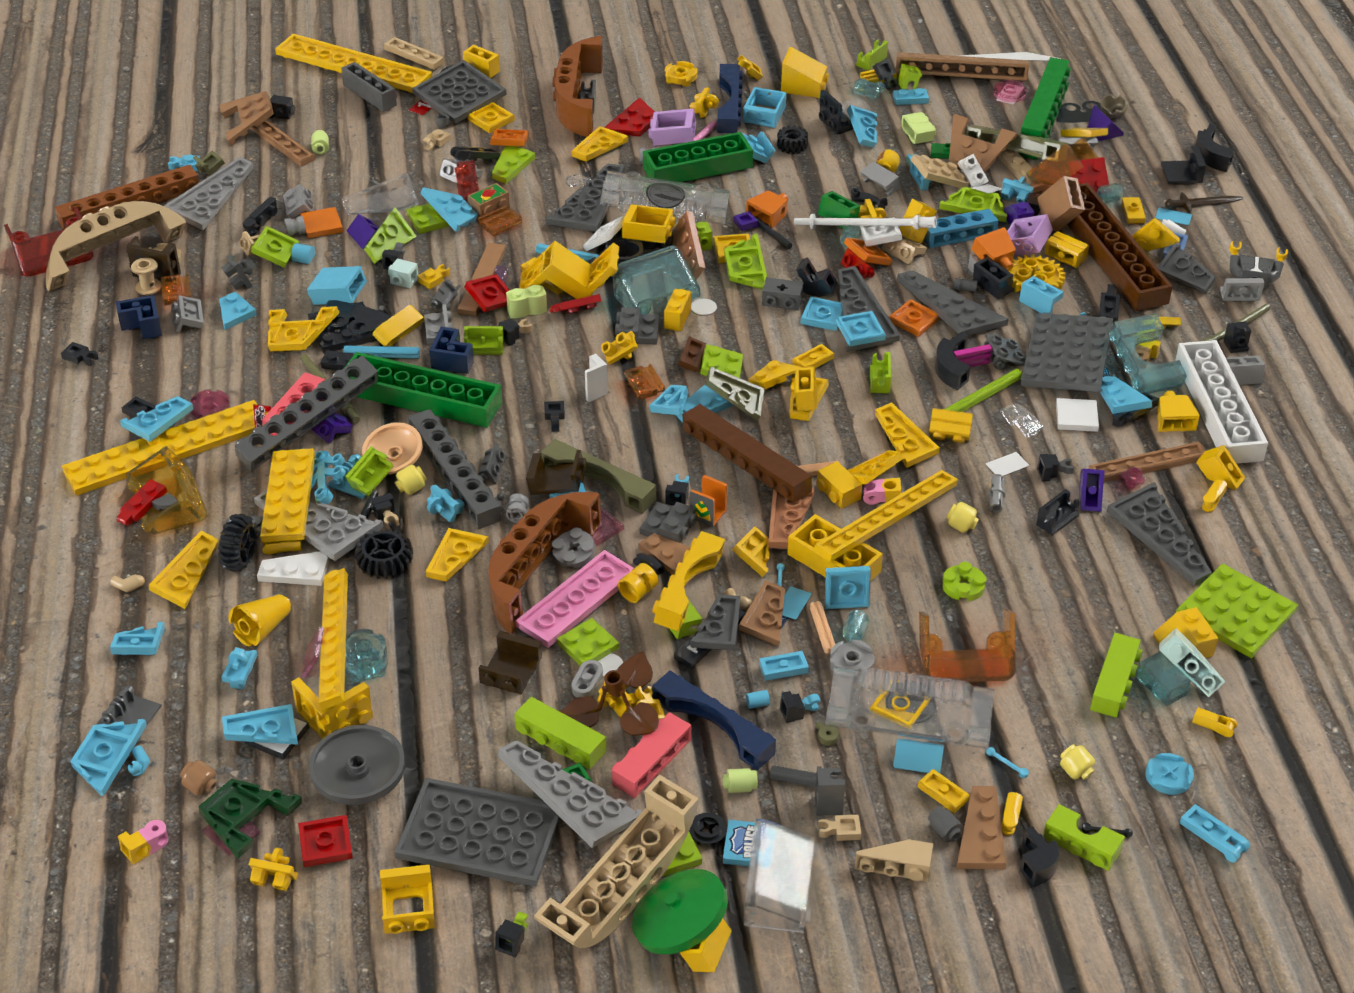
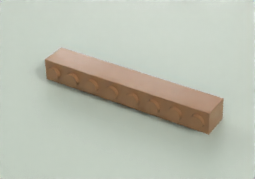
M897 52L895 73H899L901 64L918 67L920 72L925 75L1027 81L1029 62L1028 60Z

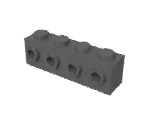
M356 62L341 68L343 85L383 112L397 106V95L394 87Z

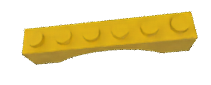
M703 531L700 532L697 538H693L690 550H686L683 563H678L675 575L672 574L669 579L668 588H663L660 601L656 600L652 609V613H655L653 623L679 631L686 619L689 605L684 587L697 574L716 567L723 553L725 539Z

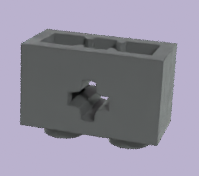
M766 277L762 290V306L799 310L803 295V282Z

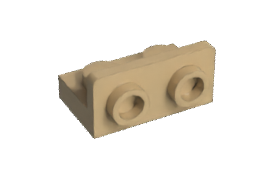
M903 235L902 240L883 243L882 246L883 251L907 264H911L914 256H917V254H925L927 249L926 246Z

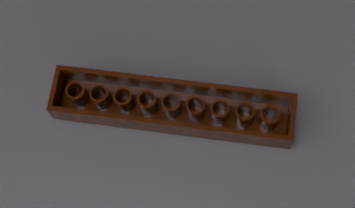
M1088 183L1079 184L1085 210L1067 224L1081 242L1089 245L1088 252L1135 311L1169 304L1173 288L1171 283Z

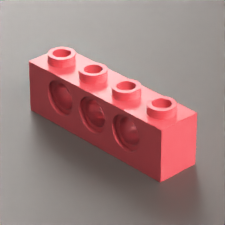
M304 372L262 419L263 425L272 416L283 412L289 404L300 400L306 392L314 390L325 379ZM272 433L270 435L275 436L278 435V433Z

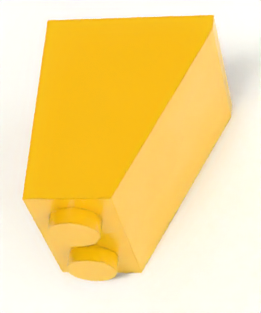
M789 47L782 63L781 91L787 94L820 98L821 90L826 89V83L829 81L827 66L795 48Z

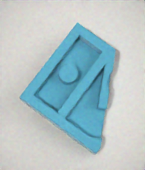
M236 292L219 299L225 330L257 315L256 309Z
M670 385L649 405L651 412L682 415L689 394L687 386Z
M157 622L156 628L144 630L142 626L131 631L116 633L110 646L111 654L156 655L165 630L164 622Z

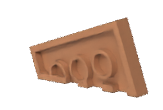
M686 211L673 229V241L690 278L698 279L705 269V263L693 212Z
M812 488L811 493L795 503L773 489L769 548L788 549V536L801 526L814 498L815 488Z

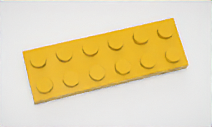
M314 448L273 451L260 534L261 542L304 540L315 461Z

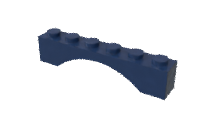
M720 64L719 87L729 95L730 99L718 109L717 133H736L738 127H741L743 71H739V64Z
M669 670L652 685V698L659 699L662 708L668 712L693 714L716 724L733 741L738 751L739 759L757 771L775 755L776 739L770 733L764 732L755 726L753 722L747 721L734 710L721 704L716 698H712L699 687L686 681L682 676Z

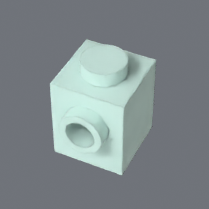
M397 258L388 269L390 284L411 289L417 281V263Z

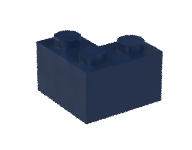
M154 295L116 301L121 331L141 328L143 339L162 336Z
M440 327L429 350L431 369L469 374L474 363L473 344L460 342L459 329Z

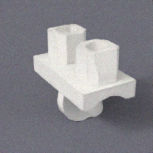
M974 154L958 161V165L971 188L981 186L989 181Z

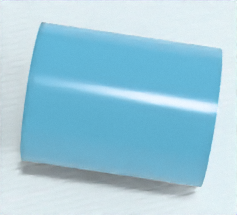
M762 690L746 693L748 708L769 706L770 698L768 691Z

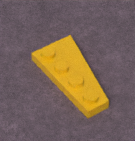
M200 531L149 584V590L185 609L219 546V539Z

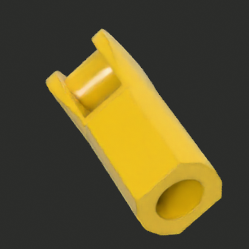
M1215 480L1208 492L1203 496V511H1214L1227 490L1226 482L1222 480Z
M301 540L262 542L264 545L262 551L267 555L280 552L302 551Z
M1199 707L1192 723L1213 730L1224 737H1232L1234 734L1233 729L1237 727L1235 719L1221 716Z
M1009 792L1007 795L1001 823L1002 833L1007 836L1013 835L1015 832L1023 799L1022 795L1015 792Z

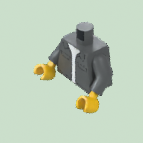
M1233 241L1229 246V252L1232 253L1230 256V273L1235 278H1263V289L1267 288L1268 283L1271 284L1280 278L1284 265L1283 261L1287 258L1288 249H1286L1285 254H1280V247L1277 248V261H1275V259L1238 255L1242 243L1239 241L1238 247L1235 248Z

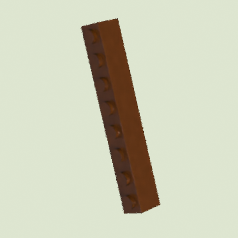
M702 404L682 414V426L686 433L718 452L754 478L765 483L768 487L776 490L783 497L795 503L812 492V475Z

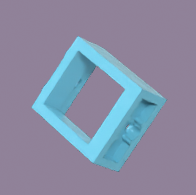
M754 87L743 108V122L776 128L786 107V92ZM756 104L776 107V109L757 107Z

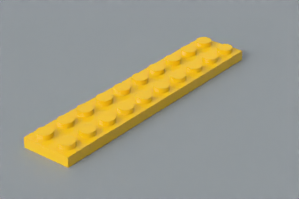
M292 34L275 48L276 55L342 73V67L356 62L395 89H401L409 93H413V87L432 77L431 71L297 34Z
M255 400L169 428L150 442L141 438L62 465L63 473L75 495L78 496L239 440L252 434L255 429L253 404L257 405Z

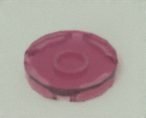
M1005 80L1002 83L999 81L994 85L993 94L996 98L1005 102H1019L1026 97L1027 88L1023 87L1024 84L1016 80Z
M211 389L203 390L191 398L194 409L191 413L198 419L230 408L229 397L221 390H216V392H211Z

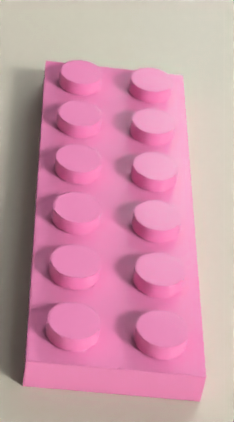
M604 550L516 620V627L535 640L541 641L544 646L549 648L557 641L559 636L570 631L619 591L618 581L634 568Z

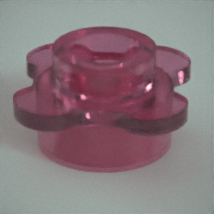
M1131 467L1121 473V478L1126 481V486L1130 489H1133L1138 484L1142 485L1145 483V478L1142 477L1143 474L1137 467Z

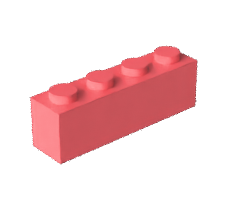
M670 712L663 719H659L656 731L643 735L641 741L635 747L630 748L626 756L613 766L611 771L612 785L631 797L636 798L691 741V724Z

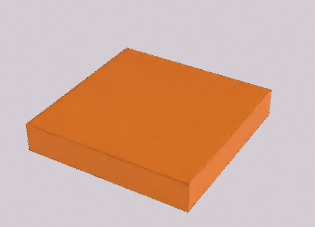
M495 129L490 139V145L525 147L529 138V131Z
M336 207L300 213V216H303L308 239L343 232Z
M846 238L844 244L864 262L890 266L893 261L877 245L866 247L864 240Z
M912 299L889 316L892 324L917 337L921 336L941 319L934 310Z

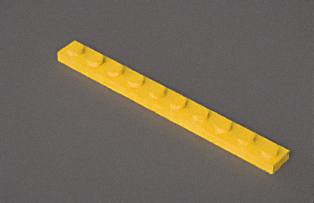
M940 470L816 543L813 552L830 562L954 488L957 486L958 479Z
M345 568L332 570L324 575L318 704L322 710L344 702L348 574Z

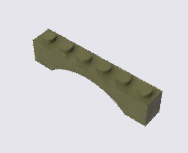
M971 125L966 126L965 135L995 144L1001 130ZM1016 133V139L1012 140L1006 149L1033 155L1045 160L1061 162L1067 160L1069 143Z
M554 439L540 453L544 466L573 464L576 451L579 449ZM581 451L583 458H586L587 469L584 470L583 475L610 486L618 493L626 507L643 514L656 501V484Z

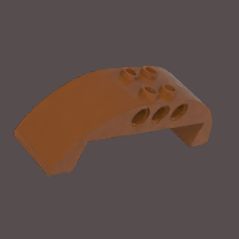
M602 36L590 37L572 44L561 54L558 66L554 68L552 85L555 87L553 101H556L557 117L567 129L585 137H588L593 132V99H578L582 73H602Z
M572 492L547 499L529 510L517 524L513 525L507 536L501 539L490 559L488 571L493 610L496 619L508 633H514L517 629L516 620L523 615L520 588L553 550L552 542L561 534L568 532L569 529L577 527L593 536L602 525L599 493Z

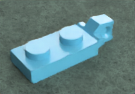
M907 154L906 162L910 166V174L922 191L928 190L931 180L923 177L911 161L913 155Z

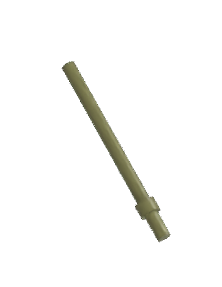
M1264 304L1236 322L1246 321L1248 324L1269 311L1270 306ZM1226 328L1212 337H1206L1202 341L1217 340L1218 342L1222 340L1225 336Z
M303 354L300 359L311 373L327 381V378L306 354ZM349 402L340 408L341 412L348 416L353 423L360 421L359 416L354 412V407Z

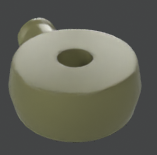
M822 722L816 723L815 727L819 730V742L824 746L837 744L840 737L838 729L831 725L824 726Z

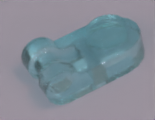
M859 79L854 82L853 90L857 94L877 98L885 89V85L883 82L873 83L866 79Z

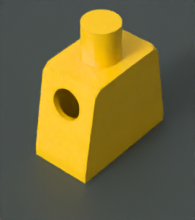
M1167 391L1163 396L1159 397L1157 406L1159 432L1196 431L1200 415L1187 395H1175L1174 391Z

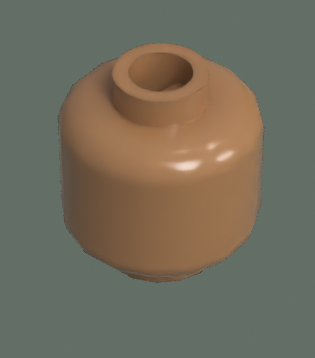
M201 760L188 762L180 773L182 786L198 796L205 792L210 793L217 784L215 769Z

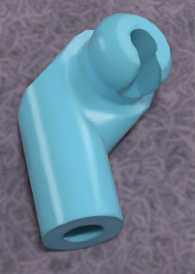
M139 745L132 749V754L136 761H132V766L128 765V771L133 776L142 775L150 764L148 755L143 747Z

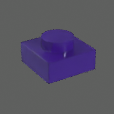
M750 211L734 216L733 222L741 231L758 227V220Z

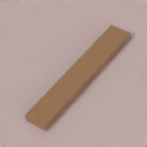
M265 120L257 127L253 125L250 128L302 167L315 161L314 154L269 121Z
M488 243L471 280L496 274L506 251V245ZM466 290L458 307V314L477 316L480 306Z
M1194 442L1089 465L1088 469L1105 470L1104 482L1195 463L1206 450L1200 442Z

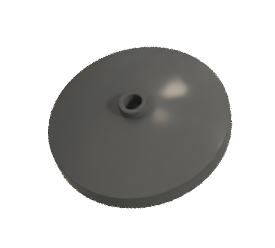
M353 725L330 733L316 745L309 760L310 777L316 790L331 801L348 805L365 804L384 797L398 785L405 770L404 751L397 738L382 728L370 725Z

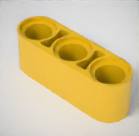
M408 305L378 326L372 335L383 346L391 347L419 327L425 318L412 305Z

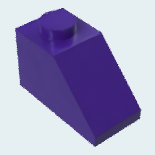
M1028 202L1012 204L1003 209L1004 213H1007V221L1010 225L1015 219L1034 216V211Z
M1081 469L1079 485L1080 510L1102 512L1105 470Z

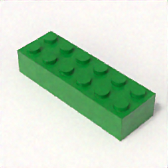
M741 132L643 151V169L652 184H677L753 168V149Z

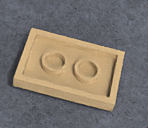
M916 154L911 158L913 164L927 180L958 188L968 187L969 185L965 175L959 172L957 165L952 162L945 163L938 158L934 160L926 155L919 156Z

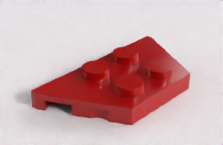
M638 98L604 128L624 135L640 137L651 128L650 119H653L655 111L641 98Z

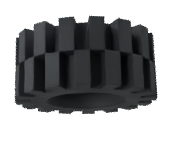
M789 125L787 128L785 126L782 127L777 133L778 149H781L782 152L786 151L787 154L789 152H792V154L804 152L808 146V132L800 126L796 128L795 125L793 127Z

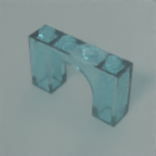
M1157 313L1114 322L1109 332L1110 340L1114 342L1117 348V354L1124 363V369L1132 380L1133 388L1140 393L1151 394L1182 387L1187 377L1180 360L1163 364H1151L1141 359L1135 350V346L1138 344L1159 340L1164 327Z

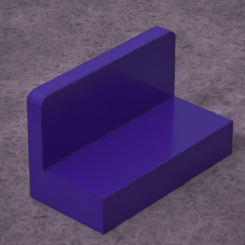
M358 214L347 229V232L364 249L379 228L372 220Z

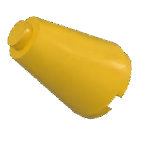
M278 594L233 607L229 611L228 619L229 623H233L235 627L234 635L246 646L260 644L290 613L291 603L287 597Z

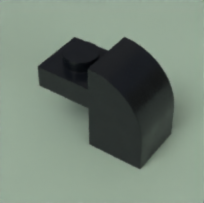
M808 257L802 259L796 268L798 276L803 282V292L808 295L822 297L832 294L838 284L829 268L817 272Z
M1032 826L1024 831L1022 846L1026 849L1027 853L1022 855L1020 871L1030 884L1036 887L1054 876L1059 858V847L1055 840L1046 843L1043 835L1039 834Z

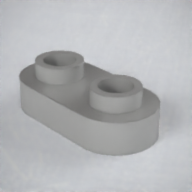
M588 660L581 664L572 681V694L575 697H591L594 694L603 676V667L600 662Z

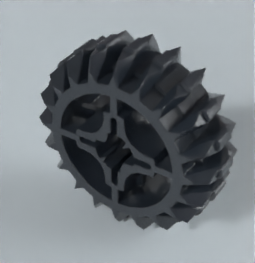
M234 514L226 520V524L223 525V530L220 532L221 536L218 546L219 563L223 568L234 572H241L244 568H247V564L250 563L257 546L258 530L254 518L245 514Z
M391 528L388 531L381 529L380 532L373 530V534H366L365 538H360V542L356 544L355 560L357 566L363 573H367L369 577L374 575L377 579L381 576H384L386 579L390 575L395 577L396 573L403 574V570L408 569L409 564L412 563L413 547L410 539L405 534H400L399 530L392 532Z

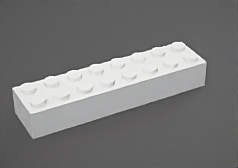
M1217 340L1179 343L1175 362L1215 446L1224 445L1236 464L1264 461L1268 441Z

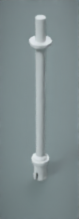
M811 214L810 218H794V225H810V229H815L816 225L913 226L915 230H919L920 228H936L937 219L936 216L920 217V215H915L913 218H816L815 214Z

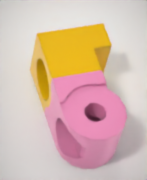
M900 478L872 480L866 485L863 484V500L869 505L888 502L901 494Z
M153 820L148 822L145 828L131 835L127 831L120 834L118 840L121 851L134 865L163 848L168 843V834L163 821Z

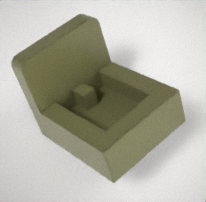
M213 150L202 159L197 156L193 157L196 162L195 167L201 173L205 172L208 176L225 164L223 159Z

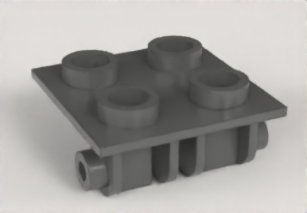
M984 334L987 339L984 345L990 344L992 347L990 360L996 369H1003L1007 361L1025 365V355L1021 352L1015 340L1001 338L998 335Z
M127 685L122 687L119 696L114 697L113 701L110 702L109 708L103 711L102 718L98 721L97 725H109L122 721L124 725L138 723V719H144L148 725L162 704L135 696L133 693L134 688Z

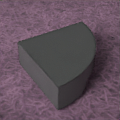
M171 493L151 501L153 508L160 511L161 509L174 511L181 508L180 502Z

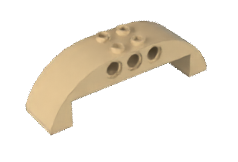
M146 201L125 202L110 208L109 206L103 207L95 214L88 213L82 219L67 227L53 245L46 271V288L50 292L66 285L69 275V269L65 264L66 261L153 225L163 242L167 243L181 237L186 221L173 210L157 203Z
M659 774L644 791L646 808L561 904L549 898L534 915V919L578 948L591 947L602 941L627 918L638 905L641 898L657 883L672 863L693 823L699 798Z

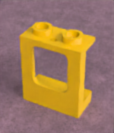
M430 864L380 870L384 933L399 934L401 932L424 931L435 928ZM415 897L423 899L424 911L394 915L393 902L395 900Z

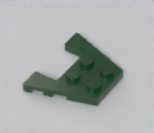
M230 779L199 805V813L234 856L240 858L253 846V838L240 832L239 829L267 805L288 816L302 803V796L297 794L288 796L282 794L281 790L273 789L272 791L260 789V785Z

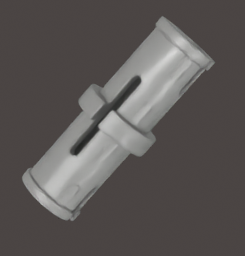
M994 474L991 478L990 511L993 510V513H1000L1003 510L1005 477L1001 474Z

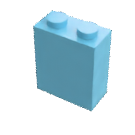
M361 266L322 268L307 291L313 305H324L329 300L353 303L367 280Z

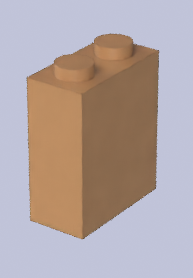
M1063 176L1037 198L1041 215H1048L1054 231L1061 230L1085 210L1078 178Z

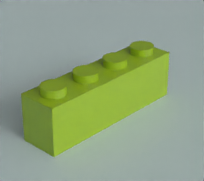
M1114 633L1093 694L1090 710L1117 718L1119 710L1125 709L1128 697L1124 695L1125 693L1130 694L1133 683L1130 677L1135 678L1138 668L1135 662L1140 663L1143 650L1139 649L1140 639Z
M530 697L514 714L515 729L521 734L528 735L539 744L550 747L559 755L570 758L576 764L581 763L582 766L591 769L607 752L606 736L533 697Z

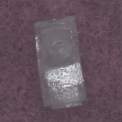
M1013 403L1000 410L1010 426L1017 425L1026 438L1040 432L1044 428L1031 412L1017 403Z

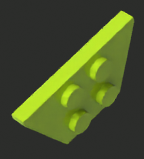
M963 187L957 193L950 195L949 200L946 202L942 200L939 204V209L961 214L990 209L998 221H1007V213H1004V206L1000 201L998 193H987Z
M753 234L751 239L747 241L741 240L737 244L725 248L724 257L730 281L763 290L767 273L758 234Z

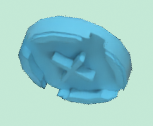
M1161 753L1148 761L1145 775L1149 784L1157 791L1168 795H1177L1186 792L1191 787L1194 772L1192 766L1184 762V758L1172 753Z

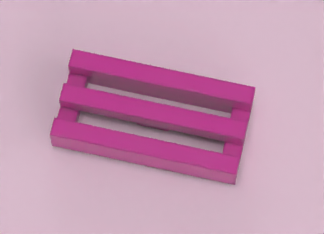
M988 344L954 351L953 354L961 362L974 367L990 363L991 360L989 358L991 357L992 347Z

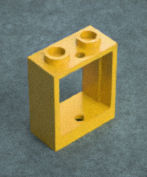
M631 204L622 222V238L666 243L667 238L671 237L672 228L676 224V217H673V209Z

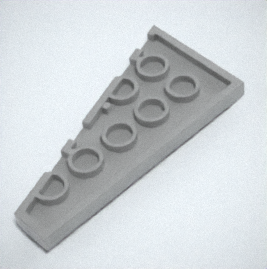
M239 157L164 206L178 213L187 223L204 230L252 171L253 163Z
M267 490L254 498L255 504L263 510L265 508ZM309 499L304 539L336 561L356 547V544L360 542V538H365L366 534H373V530L378 532L384 526L381 520L371 521L364 515L348 514L347 510L321 502L318 504L311 503Z
M517 740L498 750L497 756L591 848L627 829L642 813L640 809L635 811L626 806V801L620 798L615 800L606 795L603 788L578 774L565 772L561 769L562 765L556 762L551 764L542 759L540 753Z

